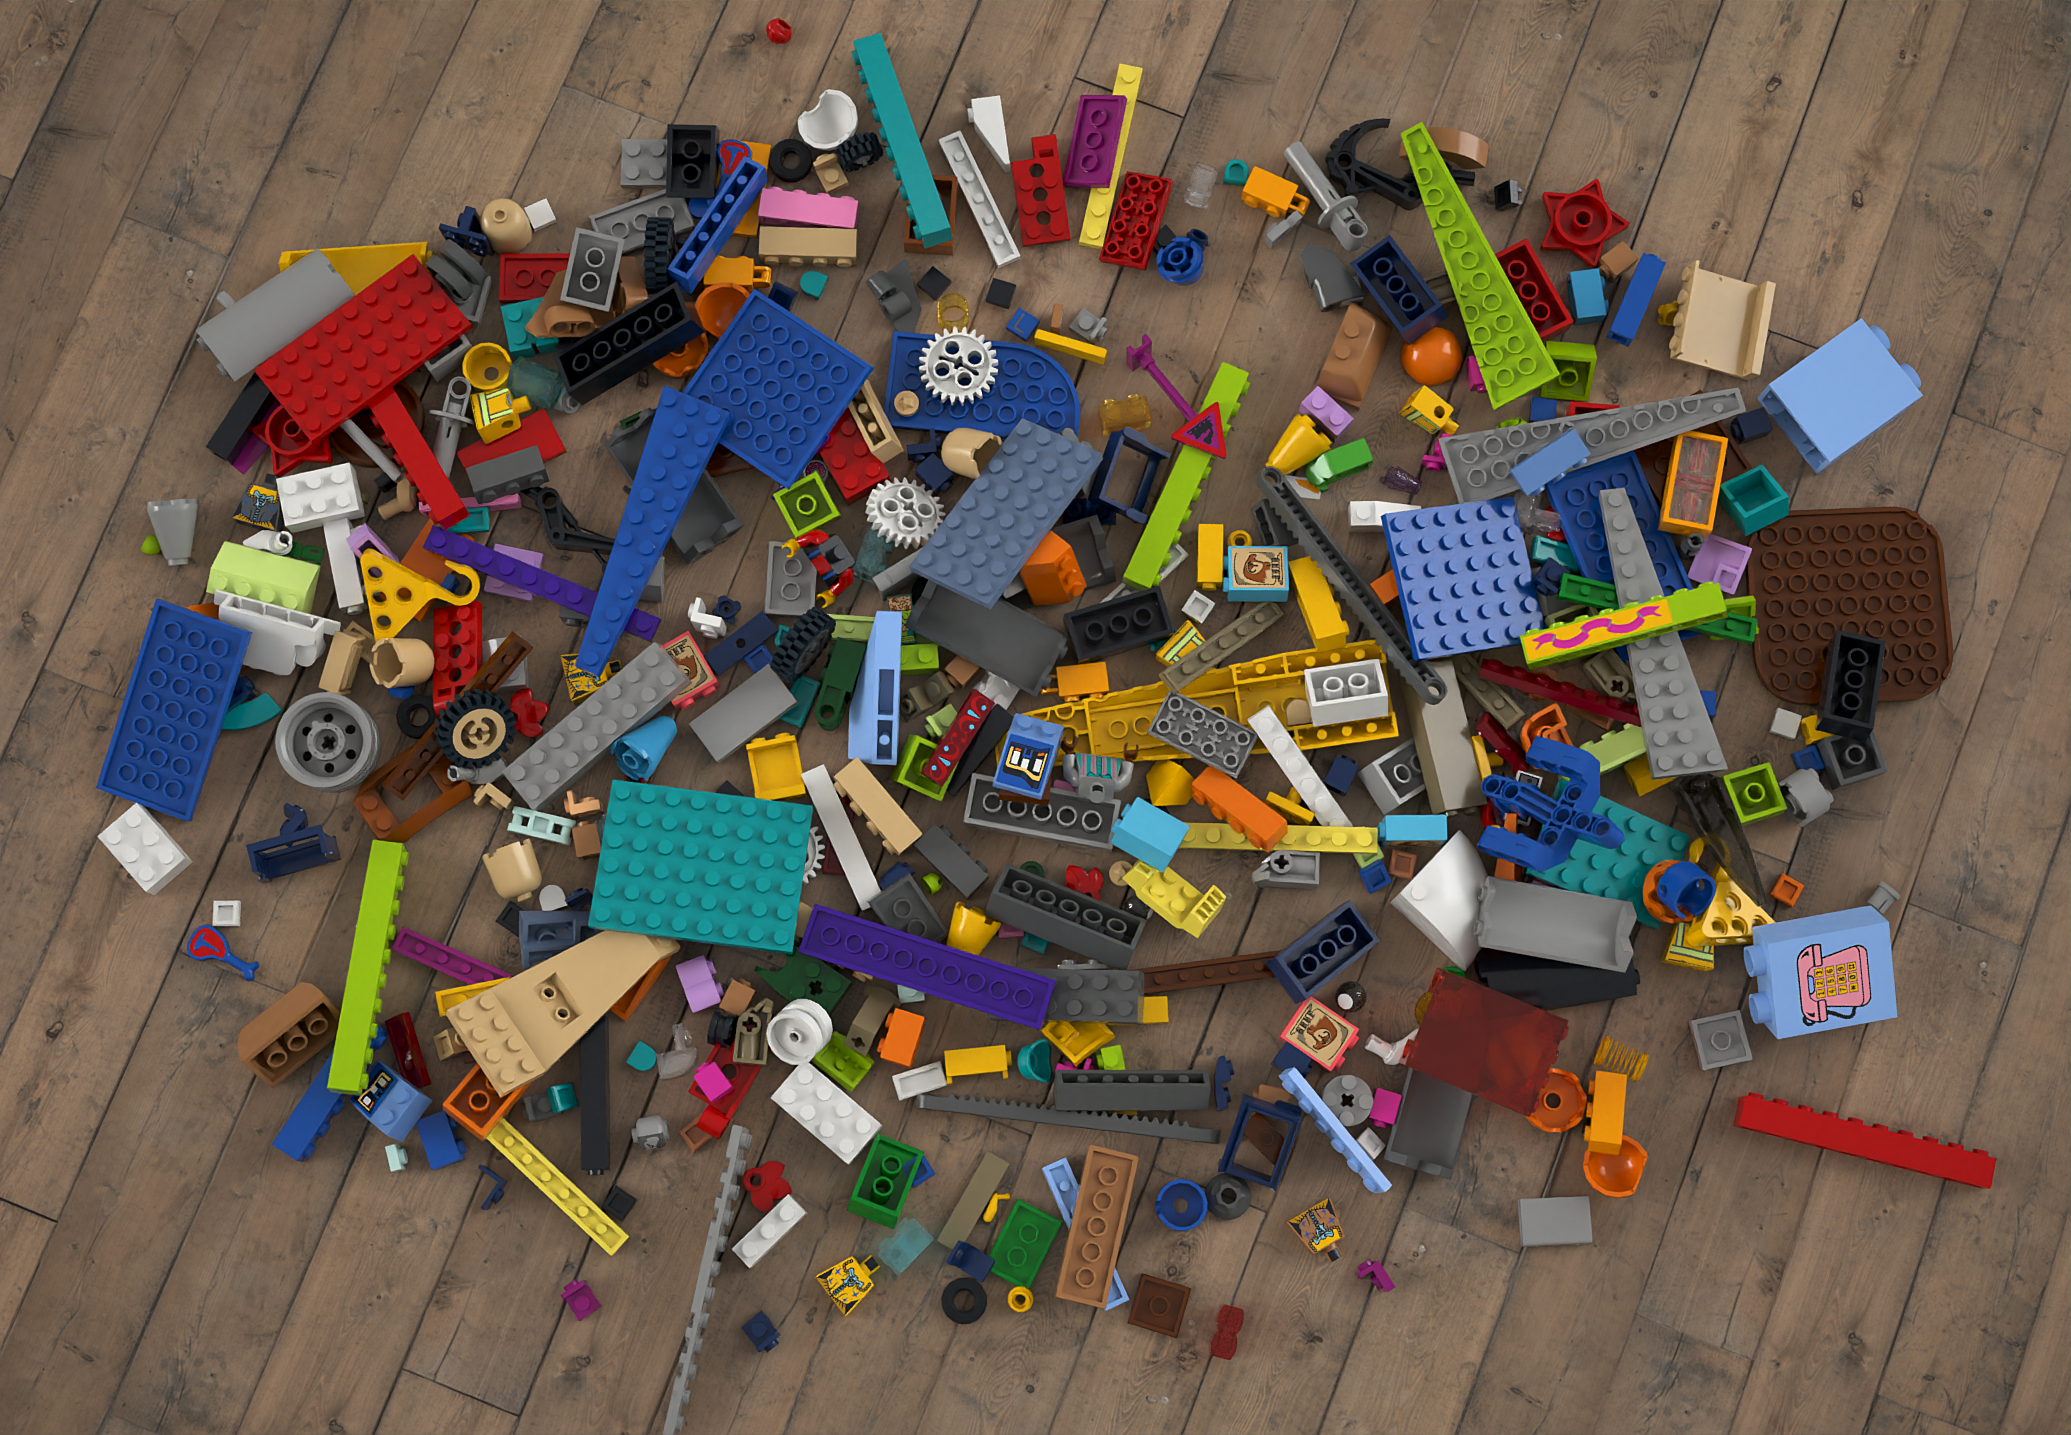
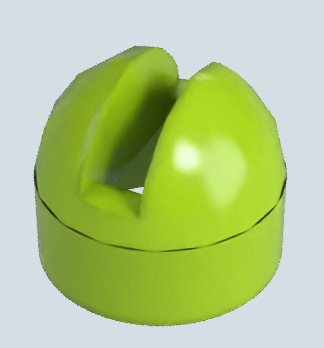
M149 534L141 547V551L148 555H157L161 551L157 537Z
M929 873L921 878L922 884L931 895L942 888L943 881L937 873Z

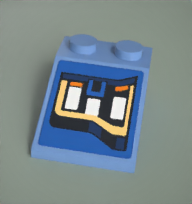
M1015 713L992 786L1041 800L1061 746L1064 726Z
M379 1059L368 1073V1087L363 1089L362 1096L352 1095L348 1101L387 1136L402 1143L433 1100Z

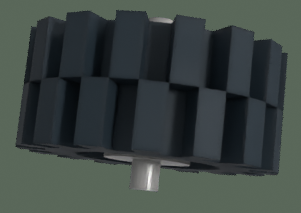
M865 132L863 135L858 134L855 138L850 137L849 141L845 140L836 150L845 171H853L854 169L857 171L861 167L866 168L867 165H872L874 161H878L879 157H882L884 153L877 135L873 132Z

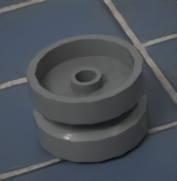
M447 239L439 248L444 259L437 255H432L424 265L443 287L459 299L466 301L473 293V288L468 281L475 285H481L488 277V274L464 249L452 240Z

